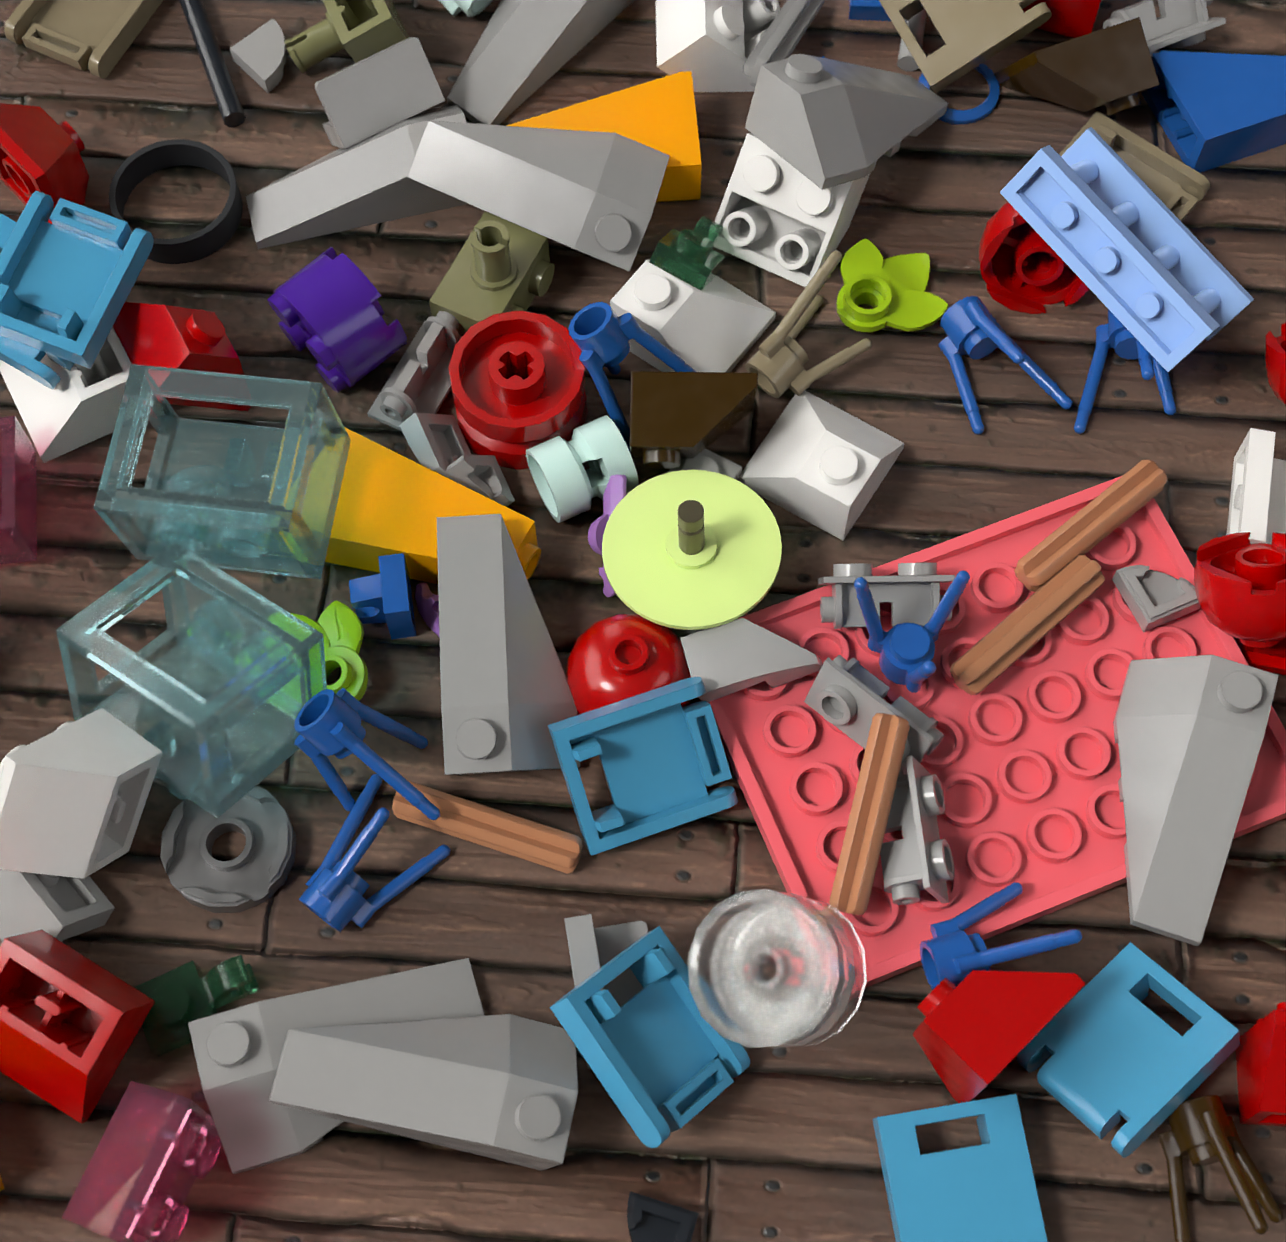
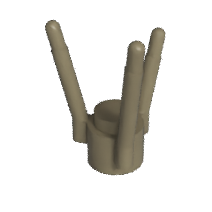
M835 250L829 255L774 332L759 346V351L745 364L748 373H758V386L774 398H779L788 388L800 396L813 382L855 359V357L872 347V341L865 338L807 371L803 367L809 358L805 350L794 339L823 304V297L817 294L841 261L842 254L840 251Z

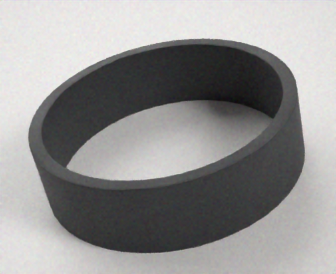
M186 139L159 141L136 151L116 171L109 189V205L113 217L123 221L126 201L133 189L149 175L168 167L191 165L206 168L221 176L230 186L227 203L220 215L211 224L185 237L173 239L153 237V247L147 259L165 264L194 262L218 251L236 232L242 217V197L232 167L226 158L214 148L201 142Z

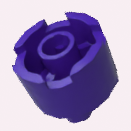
M333 247L328 248L275 289L274 294L267 299L274 312L281 319L278 325L288 340L300 352L308 347L319 362L315 365L317 371L337 393L347 386L352 387L407 343L406 334L398 319H394L388 325L383 320L384 311L377 300L381 296L378 290L344 253L338 256Z

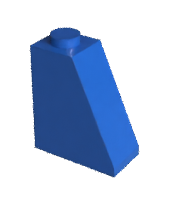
M1160 51L1152 54L1151 58L1159 85L1143 91L1141 94L1184 164L1201 173L1286 144V56Z

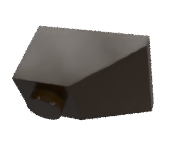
M1140 17L1035 51L994 74L999 86L1083 112L1105 105L1108 115L1142 104L1139 93L1159 85Z
M631 371L630 453L632 458H643V466L651 468L679 467L680 458L693 459L752 411L758 387V373Z

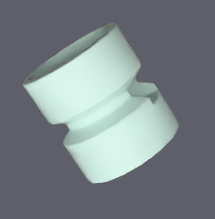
M607 415L574 428L572 440L570 441L556 436L526 450L527 463L537 490L551 516L558 523L590 510L592 498L597 496L603 500L606 486L612 475H626V493L636 488L639 484L637 471L627 444L613 420ZM586 461L588 462V464H589V466H590V468L587 469V470H585V468H584V466H583V464H582L583 462H586Z

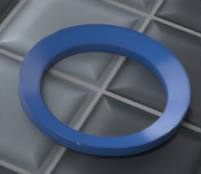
M982 63L974 68L988 82L989 95L986 100L979 106L968 110H955L947 107L946 113L939 120L950 124H971L984 119L994 110L998 102L1000 88L998 80L988 66ZM922 73L919 82L930 89L929 83Z

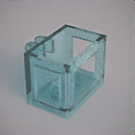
M131 364L94 509L136 559L321 579L351 439L324 386L320 382ZM166 397L289 409L285 428L186 419L178 417ZM149 420L158 435L145 487H131Z
M177 542L56 629L74 720L76 721L100 708L108 711L163 752L154 780L156 778L161 779L169 785L167 788L171 794L182 800L190 799L217 819L299 749L294 744L296 738L300 735L294 728L295 719L305 703L320 691L327 689L324 636L321 632ZM162 589L167 630L141 650L135 653L104 633ZM95 664L109 673L99 682L97 680Z

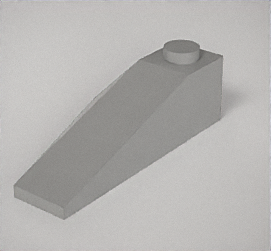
M501 0L447 97L448 105H457L464 113V116L474 124L499 125L634 0Z
M794 54L786 59L761 64L745 128L823 190L866 177L874 170L877 159L883 155L891 157L895 154L905 137H916L946 113L949 103L911 75L806 54Z
M457 105L418 113L347 149L339 148L246 196L257 248L262 249L468 204L407 177L427 122L466 123L464 113Z
M428 121L407 177L570 248L630 271L651 219L670 155L615 132Z
M502 515L436 517L441 713L445 775L561 769L548 725L576 716L577 708L568 685L567 677ZM575 759L577 767L581 768L580 761Z
M1215 655L1131 660L1113 721L1115 744H1118L1121 777L1118 785L1120 802H1123L1127 840L1124 845L1131 925L1197 947L1201 944L1265 735L1279 675Z
M469 958L258 1001L188 1022L202 1090L232 1173L239 1174L303 1154L323 1140L322 1136L344 1122L268 1102L289 1029L485 1016Z
M512 1014L289 1029L268 1102L543 1171L563 1164L578 1094L576 1045L564 1028Z

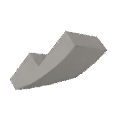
M415 412L399 425L408 445L422 466L506 507L515 501L496 457L493 455L471 454L454 415Z
M744 618L680 638L691 677H701L706 693L698 697L701 701L711 702L763 681H766L772 688L820 671L823 665L821 659L816 654Z

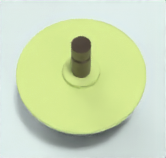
M705 470L669 472L638 485L613 510L606 524L602 541L604 570L617 596L636 614L653 623L669 627L681 637L727 624L745 616L756 607L775 582L780 568L782 553L779 526L764 500L740 481L727 475Z

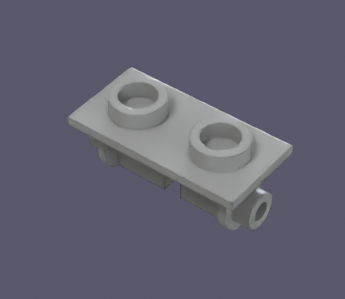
M1144 0L1126 8L1113 11L1110 19L1104 21L1103 29L1140 17L1152 57V54L1157 53V49L1171 44L1174 48L1197 44L1206 39L1205 31L1226 24V20L1221 17L1208 16L1207 6L1211 5L1212 0H1158L1161 16L1156 18L1153 0Z
M439 311L436 317L430 316L424 321L368 411V417L402 431L399 425L415 412L437 414L452 389L448 367L454 347L462 338L456 330L459 326V321L452 314Z
M868 563L833 564V576L818 578V585H832V597L820 598L821 623H833L834 629H841V627H866L854 586V581L859 577H863L867 580L879 619L880 603L891 602L892 627L906 622L924 626L929 622L944 596L940 595V583L953 582L955 575H937V563H898V576H872V564ZM952 612L946 621H951Z
M838 655L834 660L828 657L824 661L804 701L807 705L864 749L866 748L872 718L876 713H886L906 719L909 722L910 729L900 767L903 770V775L908 774L906 756L912 755L921 763L925 754L929 756L944 737V734L935 728L938 723L937 720L933 717L929 718L902 696L891 705L887 703L883 698L890 687L862 667L856 658L853 657L847 661L841 655Z
M912 755L906 756L908 774L903 775V770L900 768L885 833L902 830L903 839L882 844L880 856L884 890L887 893H892L893 903L896 905H908L919 902V891L921 890L928 891L942 904L949 903L946 881L954 879L955 870L949 844L946 839H940L937 815L944 814L945 812L942 786L936 774L931 775Z

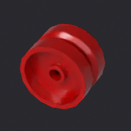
M521 310L493 314L471 326L457 342L448 368L458 425L466 443L475 454L493 455L501 467L517 470L528 469L527 449L556 436L570 441L572 440L573 429L585 424L588 413L585 392V367L579 360L581 350L571 338L569 330L565 326L543 314Z

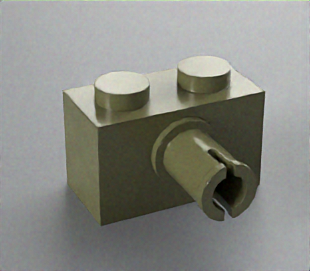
M323 0L327 9L325 12L327 18L291 39L284 40V43L298 69L305 73L310 67L342 49H345L353 61L357 63L409 38L392 0Z
M485 211L429 300L431 315L436 317L439 311L452 314L459 321V326L456 330L460 336H463L471 326L493 314L518 310L528 312L527 309L536 295L542 297L546 293L554 275V264L550 263L548 238Z

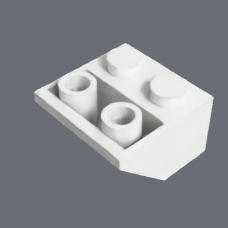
M656 0L657 67L668 75L692 71L695 92H754L755 87L750 84L751 77L743 73V66L779 13L780 6L778 0Z
M747 133L707 244L806 287L829 255L836 250L847 232L870 173L864 178L822 190L752 133Z
M113 326L91 369L75 363L69 371L50 360L45 354L40 362L49 366L61 378L54 390L0 360L1 375L43 463L156 413Z
M103 708L76 721H67L54 732L28 745H19L12 749L0 763V870L84 879L129 852L163 752Z

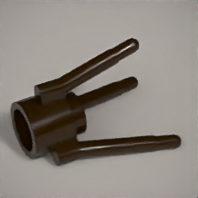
M1219 1095L1204 1096L1181 1103L1168 1117L1172 1130L1158 1135L1167 1163L1175 1242H1191L1182 1156L1189 1155L1193 1167H1201L1220 1161L1253 1230L1259 1235L1265 1234L1268 1231V1224L1260 1210L1258 1201L1272 1222H1281L1283 1214L1241 1142L1232 1117L1226 1115Z

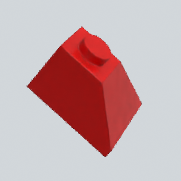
M0 103V179L25 205L35 191H40L51 196L54 202L53 210L60 198L84 206L89 174L80 155L85 150L84 143L73 127L65 120L57 124L40 106Z
M124 303L113 324V328L152 403L248 411L252 407L254 402L240 359L225 333L224 325L217 318L215 312L159 304Z
M972 970L957 986L946 977L917 1006L926 1018L914 1031L913 1036L951 1096L958 1103L970 1102L1086 983L1076 973Z

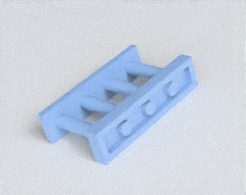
M1092 127L1088 128L1062 156L1050 145L1041 148L1000 191V194L1167 372L1176 367L1205 339L1209 341L1254 300Z

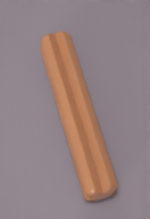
M1150 459L1140 461L1018 560L1014 571L1017 579L1028 590L1036 592L1079 555H1085L1163 491L1164 485L1168 480L1164 470L1158 468L1156 463Z
M1079 555L1069 562L952 664L950 673L955 680L954 683L971 696L983 691L1103 585L1105 577L1100 570L1101 566L1095 560H1090L1085 555Z
M876 713L872 718L829 900L830 906L837 911L853 915H862L867 911L910 729L909 722L899 716Z
M411 781L409 782L440 810V817L437 820L429 819L397 791L394 796L392 810L399 819L567 874L575 870L582 854V839L577 835Z

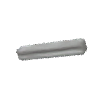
M787 0L743 66V73L751 77L750 84L752 86H756L761 64L789 58L825 0Z

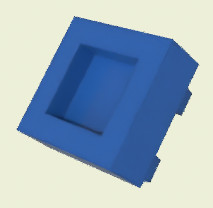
M404 553L378 556L380 574L349 580L352 608H355L356 615L362 624L387 623L391 639L416 637L412 586Z

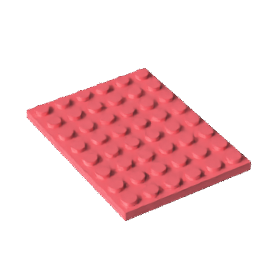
M1122 476L872 568V576H898V563H937V575H955L956 577L958 572L962 570L967 571L970 575L969 582L952 610L951 621L945 622L937 641L934 642L935 653L932 662L936 664V671L922 682L920 690L916 693L910 692L906 685L890 681L882 673L879 665L880 653L870 650L867 645L869 639L867 627H841V629H834L833 623H821L820 598L832 597V585L823 586L740 617L816 654L821 659L822 664L828 657L834 660L838 655H841L847 661L853 657L856 658L862 667L890 687L883 698L887 703L891 705L902 696L929 718L933 717L937 720L938 723L935 728L944 734L939 745L929 756L925 754L920 764L931 775H937L944 794L945 812L944 814L937 815L940 839H946L954 862V879L946 881L949 903L942 904L928 891L921 890L919 891V902L908 905L894 904L892 893H887L884 890L881 856H879L867 911L862 915H853L833 909L830 906L829 900L865 749L804 702L819 671L772 688L766 681L708 702L712 707L725 754L834 1000L921 966L920 943L921 941L933 938L930 925L956 917L1012 883H1020L1023 887V892L1007 902L1003 907L963 930L967 935L978 933L985 940L1126 883L1124 845L1127 840L1123 802H1120L1118 781L1121 777L1119 748L1118 744H1115L1113 721L1131 660L1215 655L1249 666L1234 638L1210 623L1201 607L1198 610L1143 633L1112 581L1116 570L1128 566L1144 565L1149 566V570L1165 573L1178 580L1182 577L1195 586L1194 568L1153 498L1085 554L1086 557L1097 561L1101 566L1100 570L1105 580L1099 589L979 694L971 696L954 683L955 680L950 673L952 664L1035 593L1028 590L1017 579L1014 571L1018 560ZM952 582L940 583V595L945 594ZM891 602L880 603V622L883 631L886 632L893 628L891 623ZM1272 706L1233 839L1286 818V730ZM902 830L885 833L883 843L903 839Z

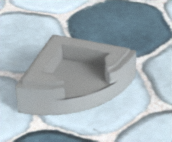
M273 18L230 48L233 61L267 93L273 90L282 80L284 75L283 68L287 58L284 34Z
M1134 565L1116 570L1112 578L1143 633L1198 610L1201 607L1197 600L1195 586L1182 577L1178 580L1165 573L1149 570V566Z

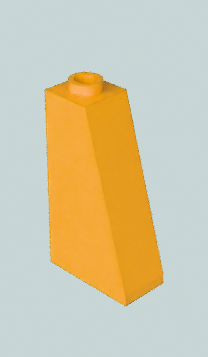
M692 71L678 72L506 125L615 132L670 155L656 202L698 200L701 198L702 163Z
M343 426L339 428L274 522L284 550L294 556L380 573L378 556L404 553L410 579L438 584L436 517L501 514L527 580L536 569L541 556L534 520Z

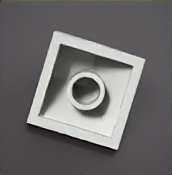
M683 254L646 260L610 300V306L618 317L625 313H631L642 329L684 360L696 372L730 373L776 317V312ZM634 339L629 340L630 352L661 372H675Z
M804 391L800 396L794 395L741 472L738 481L747 485L758 495L843 541L902 452L904 443L817 396Z

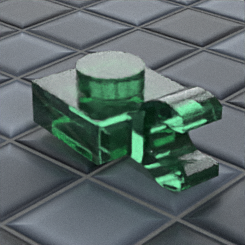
M702 216L693 231L682 229L679 232L673 228L658 242L649 263L702 291L714 279L725 258L724 255L712 250L715 241L722 234L724 227Z
M238 955L219 963L207 975L203 976L200 966L192 960L135 986L134 988L155 1000L142 1024L151 1052L160 1057L192 1042L188 1022L218 1014L217 1008L258 991L260 986L251 964H245L243 956Z

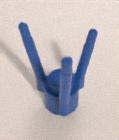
M978 296L965 297L953 304L944 313L940 325L948 336L938 346L949 360L966 415L975 434H982L984 432V425L961 357L962 355H969L974 360L981 359L999 347L1002 352L1014 363L1018 364L1063 409L1071 408V399L1005 333Z
M591 303L575 314L568 328L569 335L582 351L579 360L589 371L609 417L619 429L630 452V428L603 367H607L613 375L619 374L621 371L619 363L626 358L630 351L629 340L634 339L675 372L696 371L642 329L631 313H625L618 317L607 303Z
M1108 309V324L1096 327V347L1074 424V431L1078 434H1082L1086 430L1109 348L1115 349V353L1121 358L1138 359L1141 376L1144 380H1151L1155 375L1165 413L1173 415L1176 412L1168 372Z
M962 570L958 572L927 624L922 627L915 623L906 622L897 624L888 632L883 631L867 580L859 577L854 581L857 599L869 633L868 648L880 653L879 665L887 679L896 684L906 685L910 692L916 693L920 690L922 682L936 671V664L932 662L935 653L934 642L937 641L943 625L969 582L970 575L967 571Z
M345 688L340 689L337 693L330 689L320 691L305 703L295 719L294 728L300 735L296 738L294 744L310 757L346 811H351L355 800L327 756L334 755L338 759H343L353 753L429 819L437 820L440 817V810L424 794L363 742L366 730L361 726V720L419 749H424L428 745V740L424 736L360 703Z
M373 774L370 777L320 867L307 881L306 885L308 888L299 898L307 908L340 933L350 921L363 928L379 908L432 870L434 866L448 857L451 851L448 845L439 846L365 900L362 895L370 885L353 870L388 820L390 812L387 808L377 810L342 860L341 858L382 784L383 779L377 774Z
M1015 882L999 892H995L956 917L930 925L933 938L921 941L920 943L921 963L932 990L946 977L957 986L972 970L990 971L991 965L1078 943L1082 939V933L1077 929H1072L988 950L978 933L967 935L963 930L1003 907L1007 902L1023 892L1022 885Z

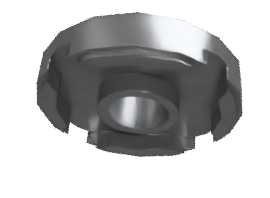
M244 781L215 782L201 788L203 792L194 795L189 801L187 798L183 800L173 810L162 832L160 858L173 887L190 904L213 913H239L266 902L285 883L295 862L296 834L286 810L266 789ZM236 831L246 837L245 848L235 859L218 861L212 857V846L221 834Z

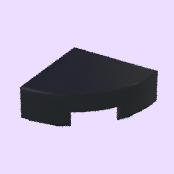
M630 1191L627 1205V1223L631 1242H691L699 1213Z

